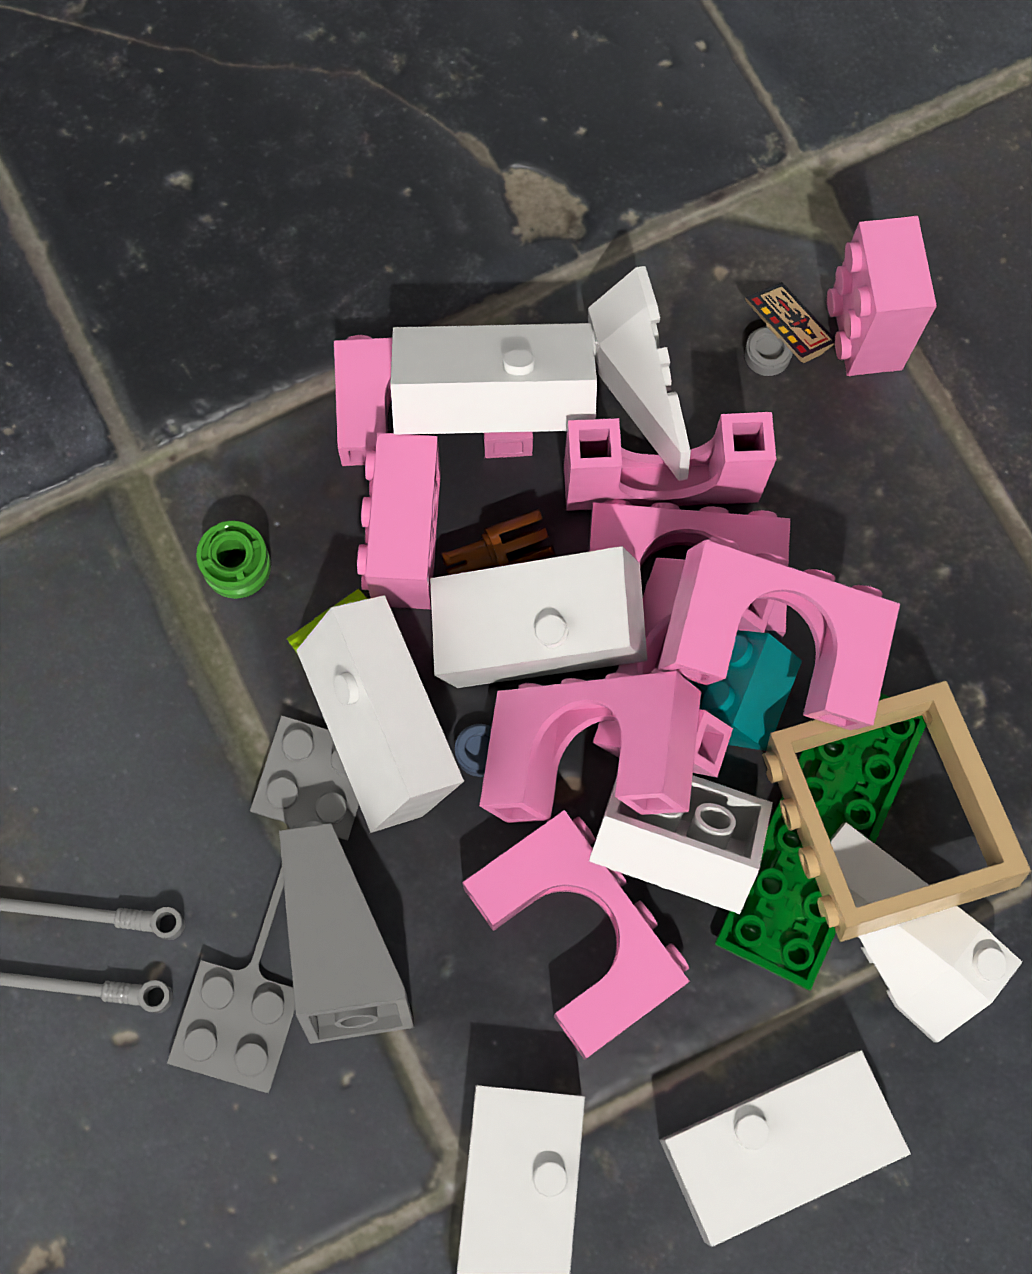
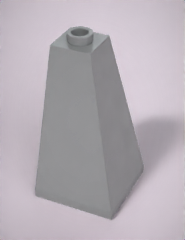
M304 821L295 824L292 829L279 831L295 1012L309 1043L313 1044L414 1028L413 1016L403 983L332 824Z

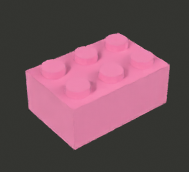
M918 216L859 222L852 241L846 244L843 264L836 269L835 284L827 292L828 313L830 317H836L839 330L835 334V351L838 360H844L847 376L903 370L937 306Z
M377 433L376 450H367L365 476L366 480H369L370 497H363L361 523L362 527H365V541L368 545L359 544L357 572L358 575H361L362 590H369L370 598L385 595L390 607L431 609L430 578H433L441 478L438 436Z

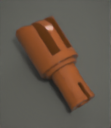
M540 509L484 528V534L481 535L482 540L449 552H442V560L446 566L465 560L463 564L446 569L447 574L453 575L491 567L542 560L555 555L552 546L543 547L509 560L506 553L548 538L549 535L546 527L529 531L501 541L499 534L542 519Z

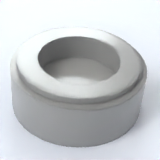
M767 326L760 327L752 332L744 350L747 365L754 372L763 376H773L783 372L789 365L793 352Z

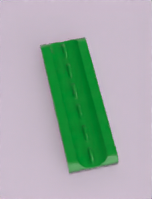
M880 693L879 701L886 698H890L889 696ZM922 715L801 751L798 762L829 839L842 823H848L875 844L926 727ZM781 794L768 823L758 874L741 913L728 911L714 945L811 991L836 931L834 927L829 928L826 918L820 915L817 899L822 897L815 877L808 879L803 871L798 853L799 848L803 846L797 830L790 831L784 822L780 808V801L784 800V797Z

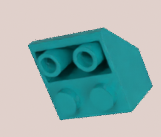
M737 630L726 679L709 685L692 680L688 681L701 691L699 709L706 710L733 728L728 745L767 751L770 733L776 730L802 660L770 633Z

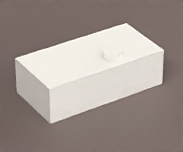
M591 323L393 327L390 385L394 435L567 431L568 420L596 419L597 376Z
M623 546L430 578L434 675L456 688L648 661L640 563Z
M385 595L331 607L296 651L366 823L372 833L423 817L461 785L464 780Z
M862 1050L847 1053L659 1139L703 1241L711 1247L911 1154Z
M476 1085L457 1274H570L585 1096Z

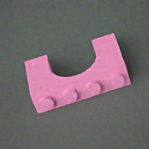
M354 335L346 340L334 341L337 443L342 466L366 465L367 450H376L377 433H388V410L392 401L390 385L392 338L373 339L366 335ZM533 432L483 433L485 458L532 456Z
M772 412L721 414L713 438L704 445L691 449L688 479L681 481L677 480L659 455L640 454L621 448L619 418L568 420L564 457L566 511L592 510L593 503H603L611 499H623L629 501L631 506L651 507L655 503L662 502L678 506L758 503L776 462Z
M611 499L603 503H593L588 552L623 546L640 563L641 568L642 564L652 554L663 548L674 545L695 546L704 540H708L710 537H720L736 542L739 545V551L754 556L760 553L780 556L787 560L788 566L790 518L777 517L776 513L765 510L752 511L748 515L730 514L727 509L715 506L693 511L680 510L678 505L662 502L655 503L651 507L631 506V503L627 500ZM775 600L764 633H770L780 642L786 632L787 604Z
M710 537L708 540L702 541L687 551L658 670L663 672L677 671L684 678L704 685L726 679L742 615L754 600L773 599L785 603L796 610L808 624L814 638L816 660L803 716L848 730L868 727L874 724L900 607L899 603L882 598L883 593L873 587L864 585L848 587L836 583L835 576L825 571L808 569L803 572L788 567L787 560L777 555L760 553L754 556L739 551V545L736 542L725 538Z
M656 558L643 595L648 661L619 665L616 673L630 676L651 674L653 669L659 667L685 560ZM754 600L742 615L738 630L764 633L775 600ZM699 709L693 773L717 777L733 728L702 709ZM618 720L600 721L593 743L620 758L621 730Z
M658 668L653 669L651 674L630 676L623 673H611L606 675L605 679L585 681L577 678H567L562 680L561 684L542 686L534 683H524L519 685L518 689L497 691L480 807L506 823L551 820L558 766L568 744L579 732L594 723L605 720H618L621 730V750L615 797L641 815L689 812L701 691L679 672H663L658 670Z
M564 810L465 880L463 888L493 931L537 899L555 892H574L584 895L595 901L607 913L616 935V953L609 972L600 981L554 1015L558 1024L585 1060L690 981L684 974L689 969V966L672 943L664 947L653 932V929L658 924L643 902L639 900L633 904L621 887L627 884L623 874L589 862L593 850L591 845L595 843L596 839L579 816L572 820Z

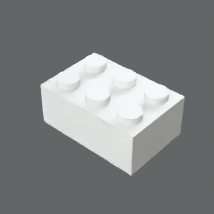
M692 775L689 812L641 815L615 797L616 777L589 862L740 914L760 868L773 802Z

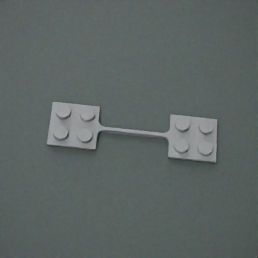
M281 716L250 812L282 821L290 829L295 824L304 821H318L322 824L331 823L337 837L348 841L359 803L329 730ZM282 867L250 964L244 969L232 970L202 960L200 961L167 1064L269 1094L295 1011L293 987L269 981L262 976L259 970V963L284 888Z

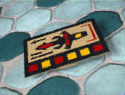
M783 282L745 297L748 305L766 323L771 332L778 339H781L801 362L805 363L822 355L835 344V338Z

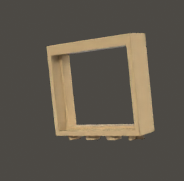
M947 681L880 700L872 726L848 730L819 720H813L770 733L767 751L762 754L767 766L766 775L771 783L778 782L784 797V800L780 801L784 822L790 831L797 830L803 846L798 850L803 871L808 879L815 877L822 897L817 899L820 915L826 918L829 928H835L840 942L1019 887L1031 872ZM922 715L988 867L856 908L795 753Z

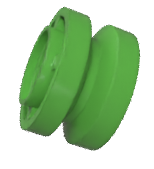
M240 521L219 523L211 527L199 541L196 553L198 567L208 585L219 595L235 599L248 597L260 590L268 580L271 571L269 552L260 533L249 524ZM241 552L246 554L245 560L239 566L233 568L223 566L225 558L231 553Z

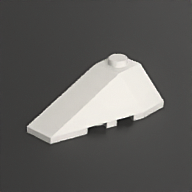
M636 267L588 307V323H591L595 364L598 375L677 480H686L689 475L691 450L678 394L676 392L667 393L671 391L670 359L667 347L660 348L656 323L660 322L658 306L646 267Z
M842 823L829 839L856 908L929 886L848 823ZM958 906L858 936L864 945L861 949L869 963L875 964L888 987L886 992L894 1006L933 1042L941 1041L990 1005L1022 964V961L992 933Z

